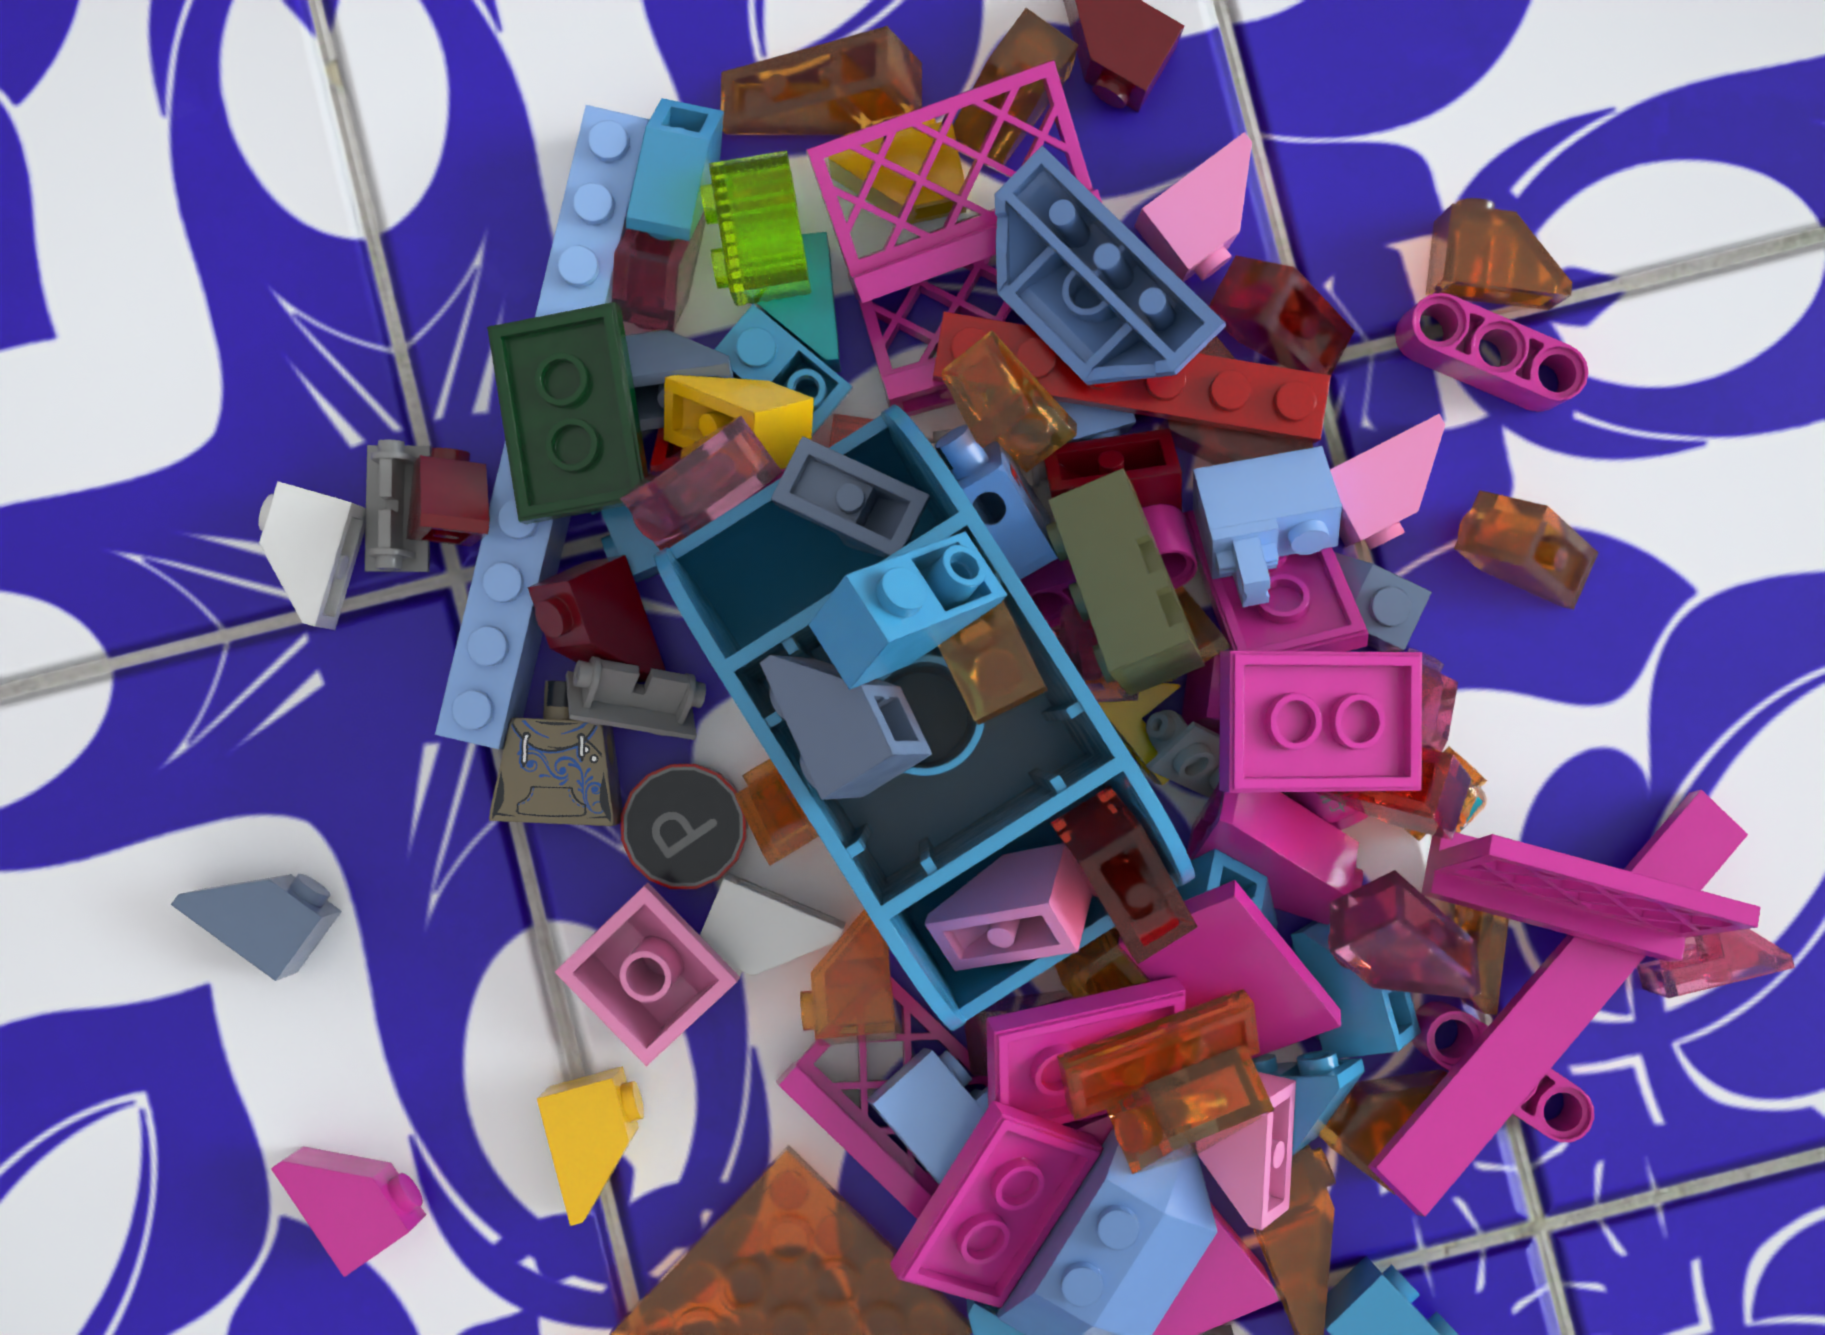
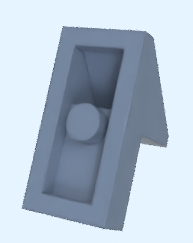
M802 436L771 500L775 506L837 534L844 545L852 549L887 558L909 543L931 497L925 492Z

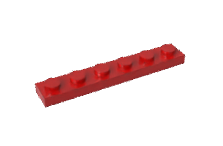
M944 311L933 372V381L1309 443H1316L1321 440L1331 375L1198 353L1177 375L1086 385L1028 325Z

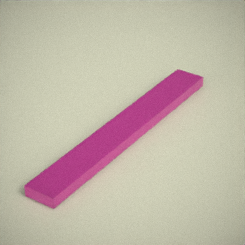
M1703 790L1690 792L1623 870L1702 890L1748 834ZM1567 934L1368 1167L1416 1215L1426 1217L1646 955Z

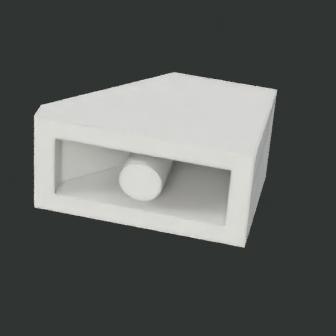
M277 481L274 494L267 496L260 510L259 528L262 531L259 544L302 623L335 630L365 532L366 508L349 501Z
M729 874L721 883L700 936L739 976H741L742 972L755 976L839 941L846 922Z

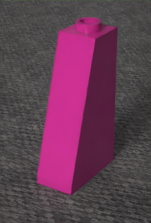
M1124 1110L1062 1125L1094 1135L1102 1146ZM1211 1202L1218 1232L1152 1335H1198L1279 1301L1263 1264Z

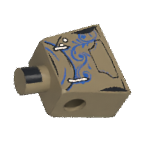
M545 681L543 719L512 718L510 721L491 803L489 821L615 826L621 824L623 807L613 727L569 719L566 681Z

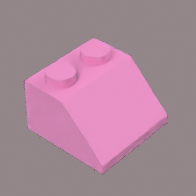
M646 883L555 971L562 981L645 1066H648L740 979V976L649 883Z

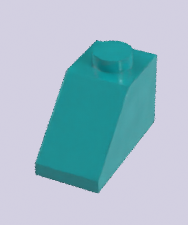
M827 232L750 239L752 259L741 260L744 298H755L757 307L833 371L840 372V352Z

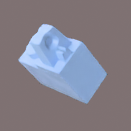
M1322 446L1193 469V511L1212 579L1233 576L1242 607L1269 603L1268 589H1270V576L1268 569L1277 568L1278 557L1291 554L1309 555L1325 548L1338 546L1342 504Z
M923 1048L875 1091L867 1101L938 1185H940L988 1108V1086L983 1090L975 1088L969 1093L964 1087L972 1081V1078L950 1052L946 1050L938 1057L933 1050Z

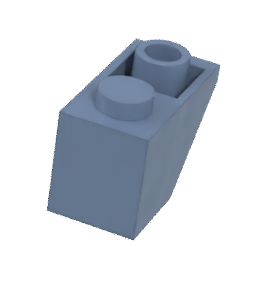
M770 655L760 662L770 685L769 696L771 703L778 715L786 721L801 754L800 766L808 782L817 789L821 800L863 798L932 755L901 686L875 679L849 690L833 664L814 658Z

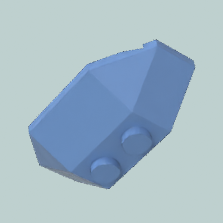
M1043 146L994 194L995 215L997 216V294L1086 385L1177 375L1226 327L1225 322Z
M1133 1095L1102 1144V1153L1002 1308L998 1310L997 1319L1025 1335H1152L1218 1232L1199 1158L1191 1145L1190 1127Z

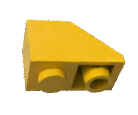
M935 118L922 122V124L938 131L942 123H936ZM951 124L946 136L956 141L953 124ZM912 127L896 132L885 158L918 174L934 139ZM884 137L860 146L877 153ZM942 143L926 179L957 195L965 181L959 152ZM850 149L829 156L828 163L831 178L858 195L873 161ZM881 165L865 200L877 208L898 217L914 181ZM922 186L906 222L914 224L947 217L954 202ZM965 207L962 208L961 213H966Z

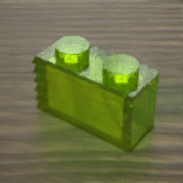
M787 150L709 163L712 184L700 185V192L707 225L719 224L722 248L711 249V260L717 288L729 287L731 297L736 306H743L748 303L756 304L760 301L768 302L773 299L781 300L785 297L812 293Z

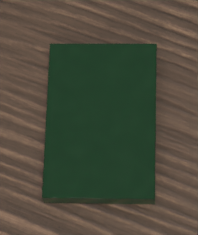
M616 302L487 327L518 521L530 524L653 501L621 306Z

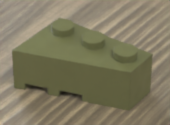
M1124 468L1049 499L1055 521L1047 524L1046 530L1060 562L1067 559L1070 561L1077 582L1070 584L1069 589L1084 622L1090 620L1098 644L1093 645L1092 648L1106 682L1110 683L1116 680L1128 695L1131 696L1204 667V661L1134 487Z

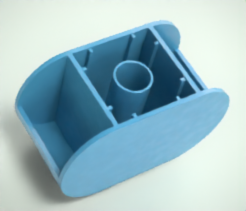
M894 404L882 411L879 417L832 445L829 449L930 495L931 498L909 543L900 550L885 558L852 549L844 545L837 534L775 506L771 497L780 481L778 479L675 545L659 551L654 555V561L673 601L704 654L881 936L934 1013L947 1028L955 1031L965 1025L966 1021L1072 954L959 971L953 969L924 925L927 915L1003 854L1062 843L1067 845L1093 890L1079 949L1176 887H1182L1195 878V872L1178 833L1147 779L970 500L922 431L899 406ZM966 531L1007 593V596L1000 604L909 666L877 678L901 686L932 755L863 798L821 800L817 789L808 782L800 766L801 754L786 721L778 715L771 703L769 696L770 685L760 662L770 655L814 658L833 664L811 630L809 623L844 576Z

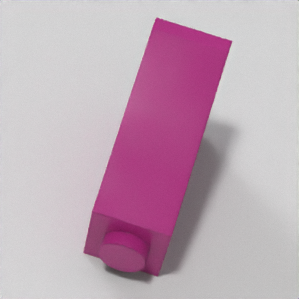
M1218 783L1192 824L1187 848L1190 860L1213 849H1217L1267 876L1274 908L1329 925L1345 905H1354L1363 882V870L1356 868L1359 842L1281 792L1228 793L1219 791Z

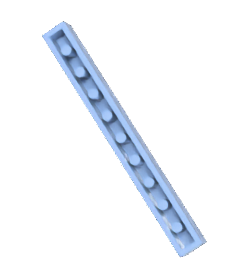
M590 105L585 106L535 317L616 302L621 306L639 232L626 228V215L645 127L649 119ZM506 441L489 507V532L481 540L435 735L494 749H504L511 719L523 718L543 631L537 623L535 607L527 587L557 574L571 517H562L530 524L518 521Z

